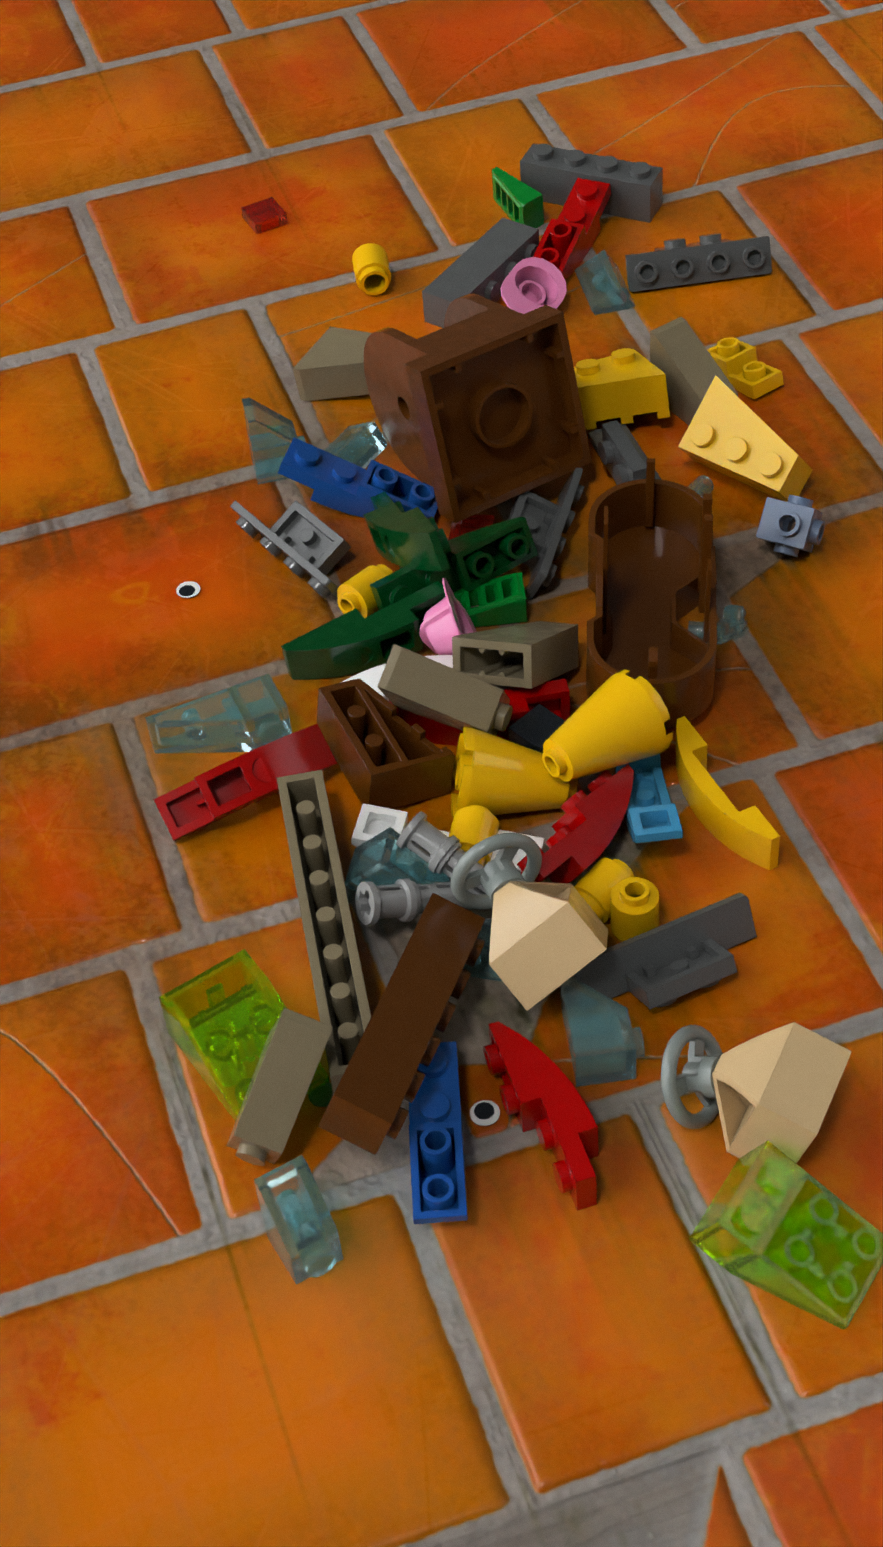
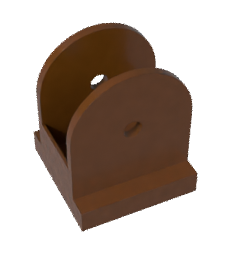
M466 294L456 298L449 304L445 314L444 328L416 339L397 329L387 327L373 332L367 338L364 347V372L370 399L381 428L403 464L416 477L433 487L439 514L454 523L462 521L574 471L575 468L592 463L562 311L544 305L522 314L480 295Z

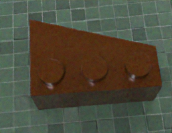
M358 678L318 689L317 724L336 762L361 804L392 809L451 793L455 753L446 746L441 749L425 738L426 730L417 723L410 726L397 715V707L363 680Z

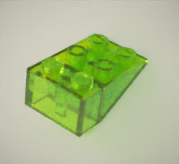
M245 949L159 997L168 1033L235 1121L268 1035L283 1009L287 1008L271 981ZM320 1061L307 1094L330 1081Z
M768 1140L738 1159L689 1238L691 1242L729 1273L841 1329L848 1327L883 1264V1234Z

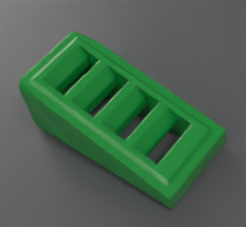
M498 167L493 168V199L512 221L533 228L543 225V194Z
M522 572L491 579L469 592L464 589L453 592L455 598L468 613L475 627L527 622L526 595Z

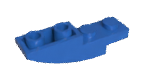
M295 437L278 470V474L314 489L311 501L364 518L363 514L375 510L370 497L382 492H386L393 502L400 501L405 512L418 507L426 518L431 516L434 518L438 509L432 486L372 459L366 470Z
M456 1041L440 1042L430 1065L426 1067L419 1064L417 1070L426 1075L413 1102H409V1144L414 1224L468 1220Z

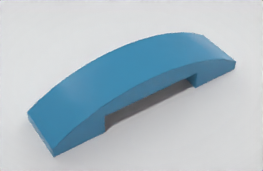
M660 754L628 763L634 770L632 792L624 817L633 842L644 843L683 838V830L675 803L671 804L661 769ZM627 764L615 767V774Z

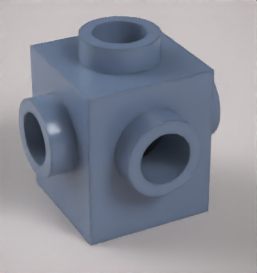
M789 494L788 501L786 502L767 497L756 538L774 543L773 551L798 557L799 550L812 553L814 544L819 545L824 534L825 521L821 520L823 513L812 508L813 500ZM796 522L794 529L791 530L792 524Z

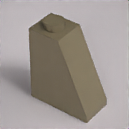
M680 317L650 331V362L666 374L669 409L687 425H690L715 375L738 396L737 391L684 318Z
M330 327L293 368L300 399L303 401L368 395L364 372V347L367 338L372 333Z
M536 621L456 635L452 637L453 669L492 685L532 689L578 667V624Z
M395 644L377 686L395 707L462 731L463 727H472L497 736L498 731L504 732L512 716L513 707L509 705L510 699L503 689Z
M287 1008L283 1009L268 1035L226 1145L237 1150L236 1156L254 1165L264 1166L266 1161L275 1164L282 1155L333 1026Z

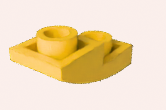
M729 337L719 340L715 346L707 349L734 389L754 400L784 385L782 371L766 365L764 362L757 361L756 347L739 341L737 338Z

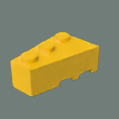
M630 348L618 349L613 351L611 356L598 360L584 359L577 362L576 366H574L586 430L597 429L596 421L620 418L621 425L634 423L633 415L657 412L658 419L670 417L666 374L636 350Z
M716 375L678 446L695 462L786 502L788 501L789 494L800 495L813 470Z

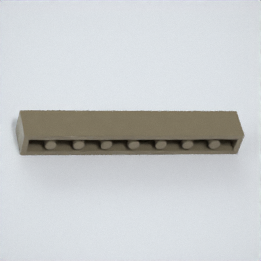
M322 770L277 777V784L320 1022L333 1026L325 1046L334 1094L371 1019V1013Z

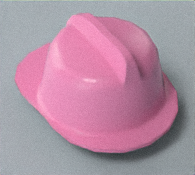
M537 257L525 258L518 262L503 280L500 288L502 298L507 307L522 314L544 305L557 309L567 292L566 281L561 271L551 262Z
M442 578L446 597L424 614L419 635L422 641L434 653L438 655H452V637L477 631L468 613L455 598L446 578Z

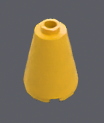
M624 669L613 674L544 742L542 754L544 767L553 777H559L563 781H571L652 757L668 749L673 739V731L666 735L664 722L668 721L670 716L659 693L642 676L636 679L627 676L630 672L629 670Z
M463 727V733H460L452 778L455 779V790H459V794L451 793V815L454 818L457 810L471 805L483 806L490 810L493 815L559 809L567 799L577 792L578 779L563 781L559 777H553L544 767L542 762L543 753L472 727Z

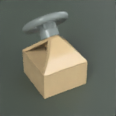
M502 833L488 837L475 844L459 859L451 876V890L455 899L468 908L478 910L492 909L489 965L528 1011L607 950L608 928L572 884L534 882L541 868L542 854L538 844L532 838L520 833ZM519 849L523 850L527 855V864L522 874L512 862ZM499 850L495 859L489 861L482 869L469 873L471 868L481 858L493 851ZM482 885L487 895H476L470 893L468 889Z
M793 1022L754 1037L722 1053L717 1040L707 1029L698 1025H688L680 1028L670 1038L665 1048L661 1065L662 1093L671 1116L683 1127L689 1129L703 1128L711 1123L719 1112L726 1151L784 1181L817 1136L852 1051ZM689 1042L688 1062L684 1065L682 1074L676 1077L680 1053ZM686 1092L695 1093L704 1107L696 1114L690 1113L684 1107L680 1096Z

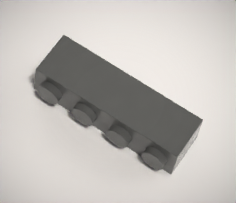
M534 143L520 161L521 181L542 193L543 202L564 206L577 178L610 183L612 194L603 214L650 223L662 205L663 168L651 166L645 162H629L616 159L613 156H598L584 153L581 150H566L552 147L549 144Z
M506 218L499 220L422 291L425 322L444 328L445 314L449 304L456 298L466 294H477L497 302L502 296L500 288L503 280L514 266L522 259L533 257L539 245V229Z

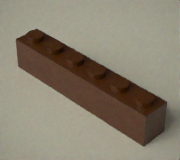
M432 893L318 1127L374 1155L378 1152L385 1136L394 1140L397 1138L409 1113L408 1110L400 1107L403 1099L410 1103L413 1102L426 1075L418 1071L417 1068L419 1064L426 1067L430 1065L441 1042V1039L434 1036L433 1033L435 1029L444 1033L457 1005L448 1000L450 996L456 999L460 998L471 975V972L463 969L466 964L473 968L486 942L478 938L485 918Z

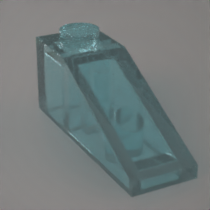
M269 673L145 717L152 748L155 753L249 752L292 733L288 706Z

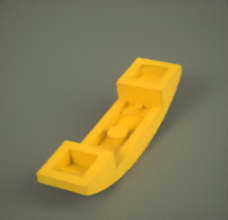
M685 716L678 718L676 724V771L683 795L696 817L717 840L742 858L768 870L778 867L779 834L756 805L742 811L736 809L707 772V743Z

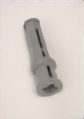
M420 811L403 830L396 845L401 849L409 848L429 864L428 869L432 873L440 875L443 872L451 878L455 865L466 852L460 849L462 844L459 843L460 840L454 835L447 837L427 821L428 816ZM477 862L469 873L482 869L484 866ZM482 885L468 889L470 893L476 895H487Z
M403 878L398 879L395 884L375 885L371 881H364L358 885L355 896L357 915L364 925H374L378 919L398 918L402 922L412 921L419 914L423 913L432 893L465 909L472 908L462 905L455 899L451 890V881L416 884L410 879Z

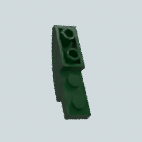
M386 492L370 497L375 510L363 515L376 550L383 558L396 565L415 570L444 571L450 568L445 555L451 552L449 541L442 528L438 529L432 516L426 518L418 507L405 512L401 502H393Z
M521 516L448 540L451 552L445 554L450 566L447 570L423 571L399 566V570L370 584L378 609H383L437 581L443 586L442 578H446L452 592L461 588L469 592L537 556L538 553L526 518Z
M437 581L378 610L366 618L355 608L282 645L290 677L293 680L322 679L363 672L386 664L394 644L413 652L424 649L423 641L419 635L420 625L423 622L424 614L446 597L443 586Z

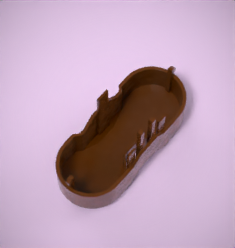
M655 458L646 459V479L624 482L606 490L595 500L589 512L588 587L596 594V616L587 621L586 692L589 698L610 676L624 669L629 670L630 672L627 676L633 679L642 676L659 693L669 712L670 719L664 722L665 729L676 727L677 719L683 716L689 722L696 719L707 709L713 699L717 653L716 548L713 541L712 494H703L702 498L698 493L684 485L655 479ZM697 606L699 613H704L703 640L677 623L678 620Z

